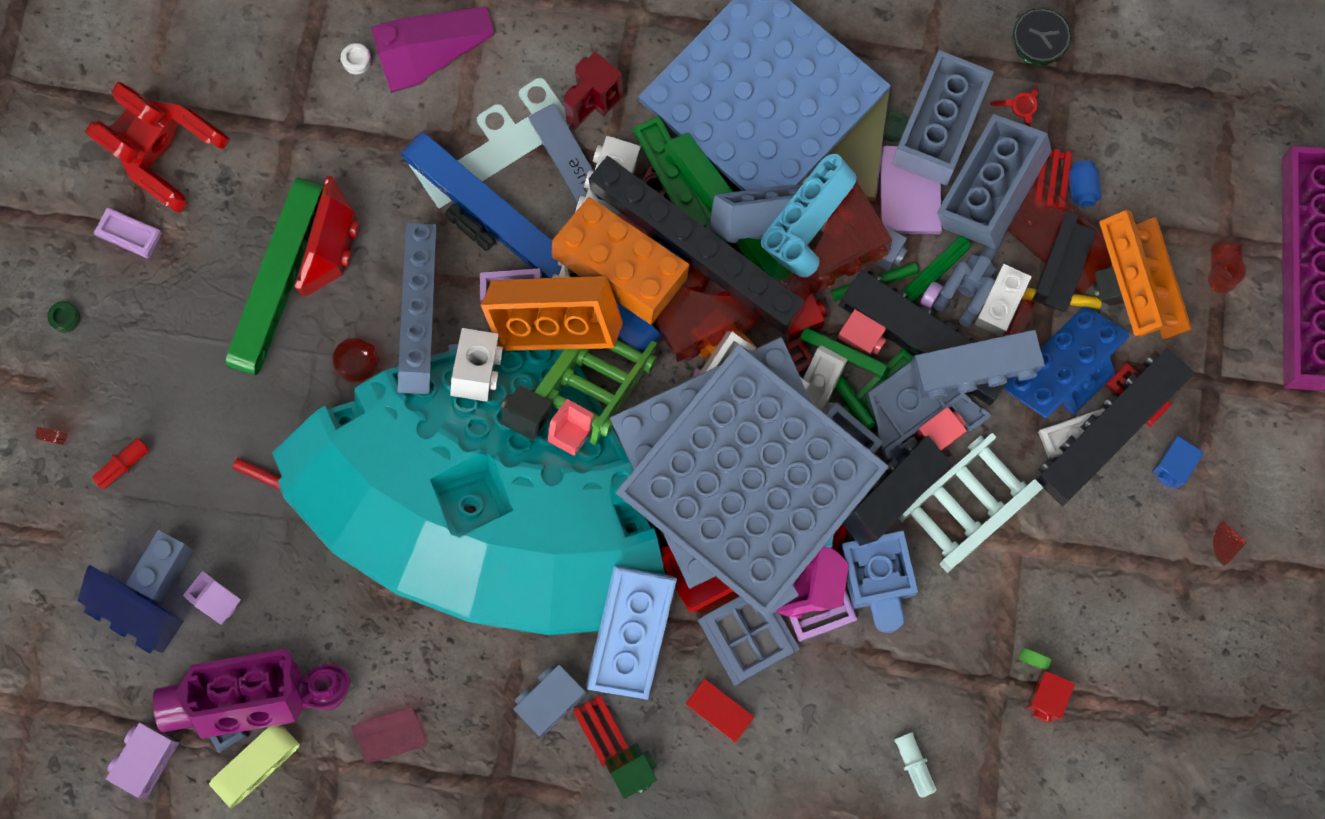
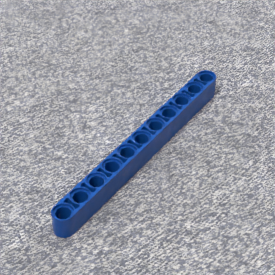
M420 132L400 153L409 165L463 209L531 269L540 268L543 278H552L554 274H560L562 266H559L558 261L551 257L552 240L428 135ZM576 273L569 274L570 277H580ZM616 301L623 321L617 340L643 353L651 341L657 343L662 338L652 325Z

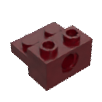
M594 52L589 58L584 57L575 68L576 85L570 87L564 95L563 102L566 121L575 130L594 110L604 117L623 97L622 73L597 52Z

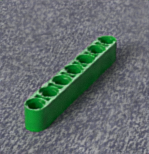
M300 177L295 178L230 344L226 356L227 367L255 376L259 374L303 261L324 185Z

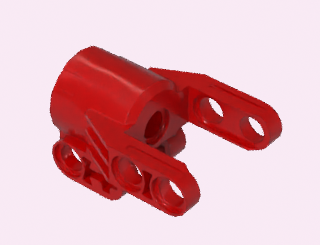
M117 81L111 93L114 95L115 100L126 108L124 113L110 126H107L99 119L97 122L91 120L85 133L121 159L131 180L167 207L182 213L188 204L184 194L153 172L150 167L171 145L179 124L205 143H211L223 150L231 139L191 108L148 100L131 86Z

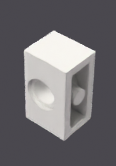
M1003 264L974 325L1002 337L1032 276Z
M466 328L461 329L451 379L450 396L488 402L489 391L496 390L498 372L493 371L494 364L500 365L503 347L498 346L499 334Z

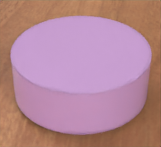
M935 281L932 282L919 304L931 310L944 286Z

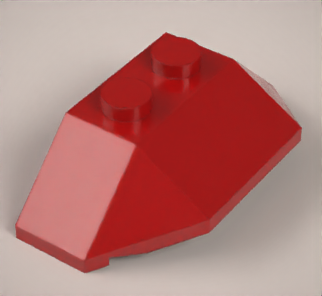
M326 176L295 284V288L300 296L307 297L343 276L345 267H349L352 261L353 250L350 249L352 241L358 238L361 224L333 176Z

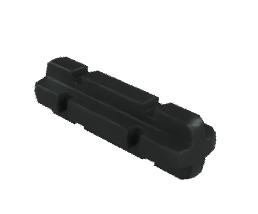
M452 204L446 210V218L453 224L456 223L457 228L471 240L477 241V245L484 251H488L493 247L496 242L495 237L488 231L484 232V227L467 213L464 214L463 209L457 204Z

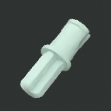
M912 732L895 739L894 742L906 765L903 768L904 771L908 770L918 795L925 797L933 794L936 791V787L925 764L928 760L927 758L923 759Z

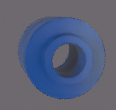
M1079 161L1072 164L1071 171L1068 173L1071 201L1078 204L1079 207L1094 206L1096 201L1102 197L1098 168L1095 167V163L1092 161Z

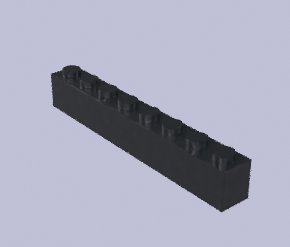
M608 155L588 178L592 192L784 335L803 312L804 300Z

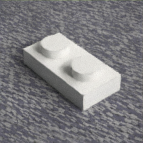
M822 345L817 348L803 378L809 383L806 392L811 403L820 411L828 403L848 359Z

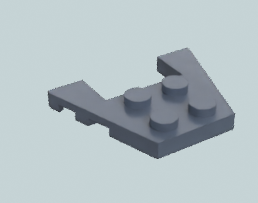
M912 360L865 393L872 418L876 423L875 429L878 438L883 441L881 449L885 462L893 456H898L902 452L900 450L901 443L947 407L952 412L956 411L961 415L966 423V426H964L967 430L966 432L972 431L991 417V415L984 408H980L971 401V398L967 395L959 393L958 390L948 391L947 396L939 399L929 400V396L919 398L910 363Z

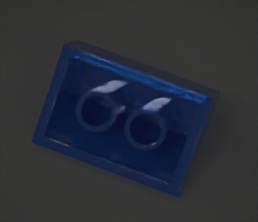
M89 565L86 569L78 597V602L86 606L83 612L97 621H100L102 617L111 622L109 628L123 637H126L129 633L137 638L135 645L150 654L153 649L163 653L184 621L110 574L92 565Z

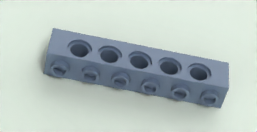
M406 223L398 393L429 394L436 224Z

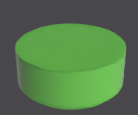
M1026 648L1021 649L1018 657L1020 661L1045 671L1049 669L1052 661L1051 658Z

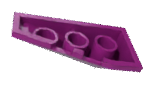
M487 7L401 18L370 27L391 93L422 84L428 80L427 77L440 68L443 70L450 65V61L462 53L470 52L495 35Z

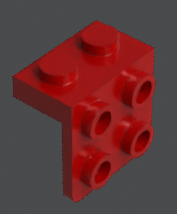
M669 545L660 549L666 575L674 576L677 579L675 590L688 611L695 612L733 592L730 587L716 576L689 589Z

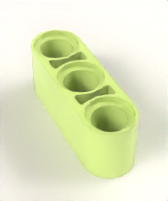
M282 724L270 726L210 781L209 785L229 808H233L298 749L300 744Z

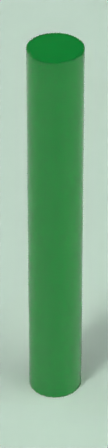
M914 262L878 274V276L882 278V283L886 285L919 274V270ZM851 284L830 290L833 301L841 300Z
M840 375L835 386L859 422L868 430L876 424L843 376Z

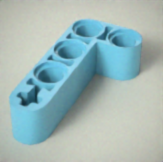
M830 154L821 160L767 229L761 240L762 247L780 265L800 277H808L817 270L820 262L819 257L807 245L856 183V173L838 154Z

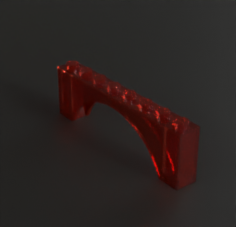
M857 181L827 220L822 238L814 250L820 261L817 270L808 277H800L792 273L779 282L802 300H805L810 292L818 288L820 290L829 288L836 282L835 279L845 274L846 276L854 275L862 269V265L871 260L878 262L884 259L889 254V251H891L892 238ZM682 286L654 322L674 358L679 362L683 359L689 361L697 357L701 353L700 350L709 345L712 347L718 346L727 331L733 333L739 331L741 333L749 330L755 325V321L761 319V317L733 296L704 294Z

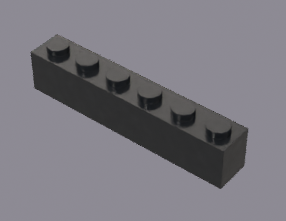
M861 269L838 304L840 308L850 314L856 309L884 326L886 330L883 336L902 349L904 348L913 356L979 342L973 338L967 339L959 334L958 328L947 321L942 323L933 317L934 314L930 309L920 304L918 306L908 300V296L903 291L897 288H889L882 283L883 280L880 276L871 271L865 272ZM988 383L977 385L976 390L969 393L990 406L1006 383L995 387H989Z
M1169 348L1161 355L1155 351L1143 363L1147 369L1140 376L1134 372L1122 384L1126 390L1119 397L1113 393L1101 405L1105 411L1098 418L1092 414L1080 426L1084 432L1077 439L1071 435L1059 447L1063 453L1056 460L1050 456L1038 469L1042 474L1036 481L1062 507L1195 374Z

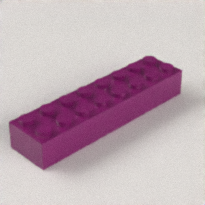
M1292 146L1281 159L1283 388L1325 391V148Z

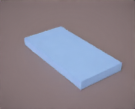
M614 565L586 683L588 690L648 700L677 579L674 576Z

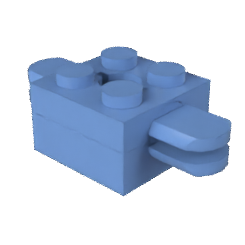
M904 531L890 534L884 533L877 541L862 546L856 540L842 543L839 550L841 552L840 555L849 564L846 581L853 609L870 606L874 624L879 631L884 633L897 631L903 625L905 619L901 599L914 597L918 593Z

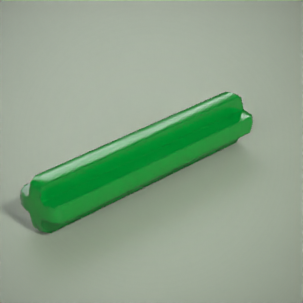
M958 236L902 290L908 296L909 301L914 303L926 292L932 282H936L970 249L971 243L964 236Z

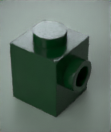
M638 743L604 761L623 799L634 793L646 791L652 783L658 781L652 771L657 767L649 750L643 753Z

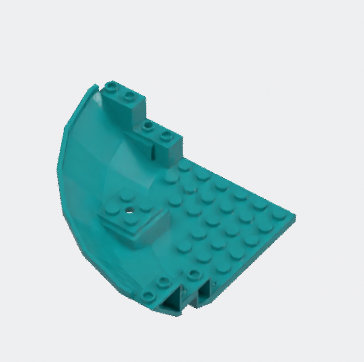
M457 349L431 356L429 394L398 393V367L385 370L355 388V401L329 409L323 406L315 411L272 452L282 476L278 480V486L283 498L333 554L396 595L467 622L544 635L599 631L614 565L665 575L654 528L651 529L646 518L616 494V491L634 470L613 428L607 437L602 435L597 444L593 445L590 443L593 431L592 426L590 436L577 454L573 456L548 442L550 422L559 410L556 407L552 408L549 422L535 441L502 425L503 411L500 408L507 394L513 395L519 385L534 392L565 349L503 351L501 364H494L493 371L498 372L496 390L489 391L488 402L450 396L451 379ZM577 365L574 369L575 374L587 380L580 366ZM568 385V387L562 386L559 390L560 396L599 416L603 413V409L597 399ZM467 506H473L476 511L468 513L464 509ZM632 528L635 532L628 533L625 529Z

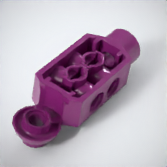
M286 649L191 665L180 684L160 687L154 690V717L161 732L193 727L201 739L296 722L304 708L312 707L317 710L330 711L340 706L348 694L350 679L348 673L342 667L335 664H323L314 667L305 675H301L296 662Z

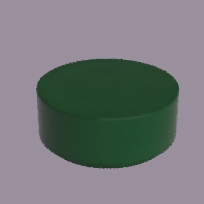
M60 301L51 306L47 319L55 330L67 333L73 331L79 325L80 312L70 302Z

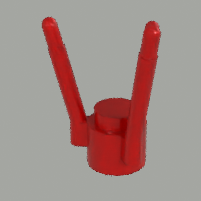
M1035 85L1030 93H1021L1014 99L991 101L990 105L992 107H1011L1014 115L1023 118L1024 125L1030 127L1032 122L1031 115L1037 109L1036 97L1039 88Z

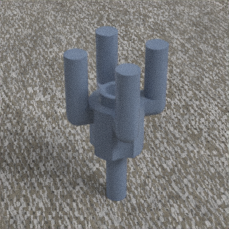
M1003 238L996 250L986 246L980 256L970 255L966 262L958 263L933 304L934 309L943 312L958 289L963 295L972 298L959 323L964 327L971 325L995 283L992 277L996 268L992 265L991 260L1002 244Z

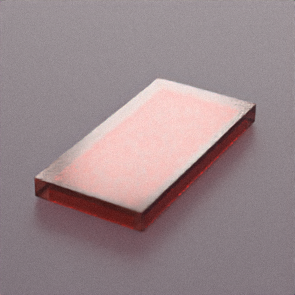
M1037 176L1007 231L1045 264L1064 215L1067 211L1078 214L1077 224L1096 231L1075 289L1078 294L1083 295L1096 282L1095 272L1107 269L1112 265L1104 236ZM1037 184L1043 189L1041 202L1035 201ZM1048 194L1054 198L1052 207L1046 206Z

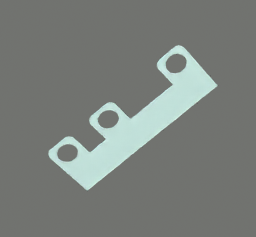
M537 78L520 89L519 96L531 112V115L554 103L565 123L570 127L566 121L565 108L544 79ZM534 86H540L546 91L545 100L538 104L530 102L527 97L529 89ZM497 104L477 117V123L490 141L467 154L458 162L478 179L484 181L540 146L542 142L528 117L515 124L504 107ZM497 112L503 116L504 124L500 129L491 130L486 126L485 119L490 113ZM409 165L439 209L452 201Z

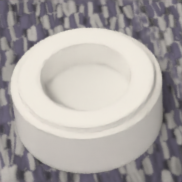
M353 43L343 49L341 62L349 73L362 74L369 69L371 56L364 45Z

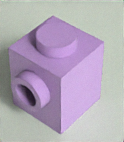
M204 571L199 574L183 595L196 608L220 625L235 612L237 604L241 601L229 589Z

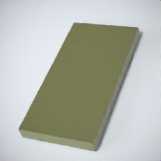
M891 88L828 154H838L856 173V183L844 199L876 201Z

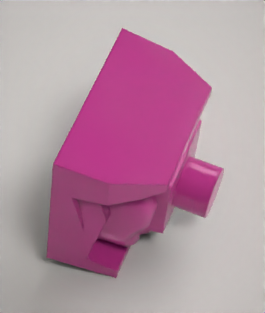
M823 546L792 584L799 596L779 608L776 613L801 619L802 613L842 607L849 564L837 551Z

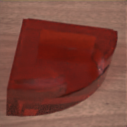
M1224 521L1218 525L1213 537L1214 552L1223 566L1227 565L1247 543Z

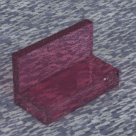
M414 708L351 726L354 739L359 741L365 765L426 746L418 713Z

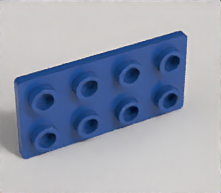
M1084 306L1040 348L1045 365L1036 372L1037 376L1021 381L1018 379V376L1012 377L1003 389L1044 418H1047L1062 403L1067 411L1075 415L1116 374L1110 355L1129 338V333L1091 308Z

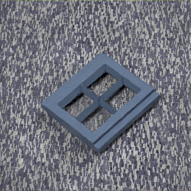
M740 596L698 619L701 628L734 686L800 650L780 614H777L775 611L765 617L760 612L756 613L754 608Z

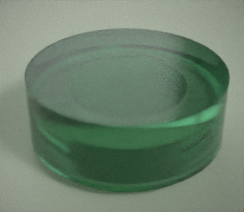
M898 111L888 112L884 138L886 141L898 142L901 140L908 124V119L903 113Z

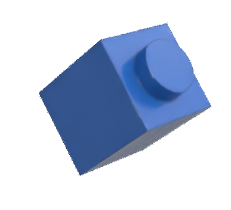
M1177 436L1169 443L1152 473L1158 476L1157 480L1163 485L1178 489L1187 482L1204 452Z

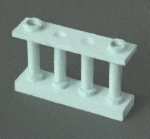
M993 433L986 439L981 435L968 446L971 452L927 489L899 518L903 522L911 515L940 546L945 557L941 561L940 566L947 573L1043 489L1035 479L1028 485L1024 481L1020 482L989 449V446L996 439ZM978 455L1010 488V494L1013 498L1006 505L1002 501L998 503L966 468ZM955 475L989 510L987 514L991 518L983 525L979 521L975 522L943 487ZM934 495L966 530L965 534L968 538L960 545L956 541L952 542L920 507L931 496Z

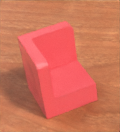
M566 399L550 422L548 442L575 456L591 434L594 414Z

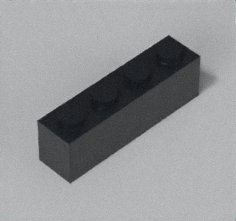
M929 435L918 440L915 437L907 440L900 447L902 452L885 462L889 467L842 523L860 546L877 541L951 465Z

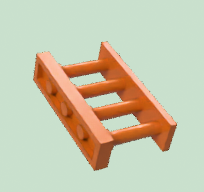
M1125 210L1099 221L1134 336L1141 337L1160 330L1162 340H1168L1191 331L1192 327L1157 218L1153 217L1135 224L1132 211Z

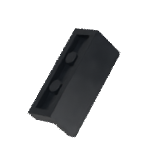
M1070 211L1066 212L1060 223L1032 301L1061 312L1068 310L1096 235L1095 230L1077 224L1076 221L1079 215Z

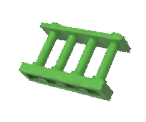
M619 340L616 341L614 348H608L636 363L630 373L590 354L589 349H565L534 392L552 401V408L560 409L566 401V398L560 396L559 390L562 386L568 387V385L606 404L607 407L600 416L593 413V431L590 443L596 445L601 436L607 437L613 428L609 417L618 413L645 371L650 373L654 368L658 358L654 355L657 343L651 341L643 353ZM584 364L622 385L614 395L577 376L574 370L576 366Z

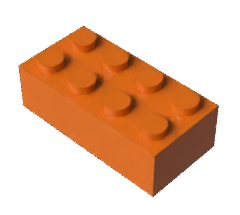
M591 197L585 200L552 240V258L580 277L607 276L615 301L650 325L687 280L690 264Z
M607 276L491 280L481 303L491 332L499 334L498 346L503 347V351L614 348L623 324Z

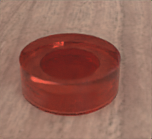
M37 427L34 437L38 440L64 445L68 434Z

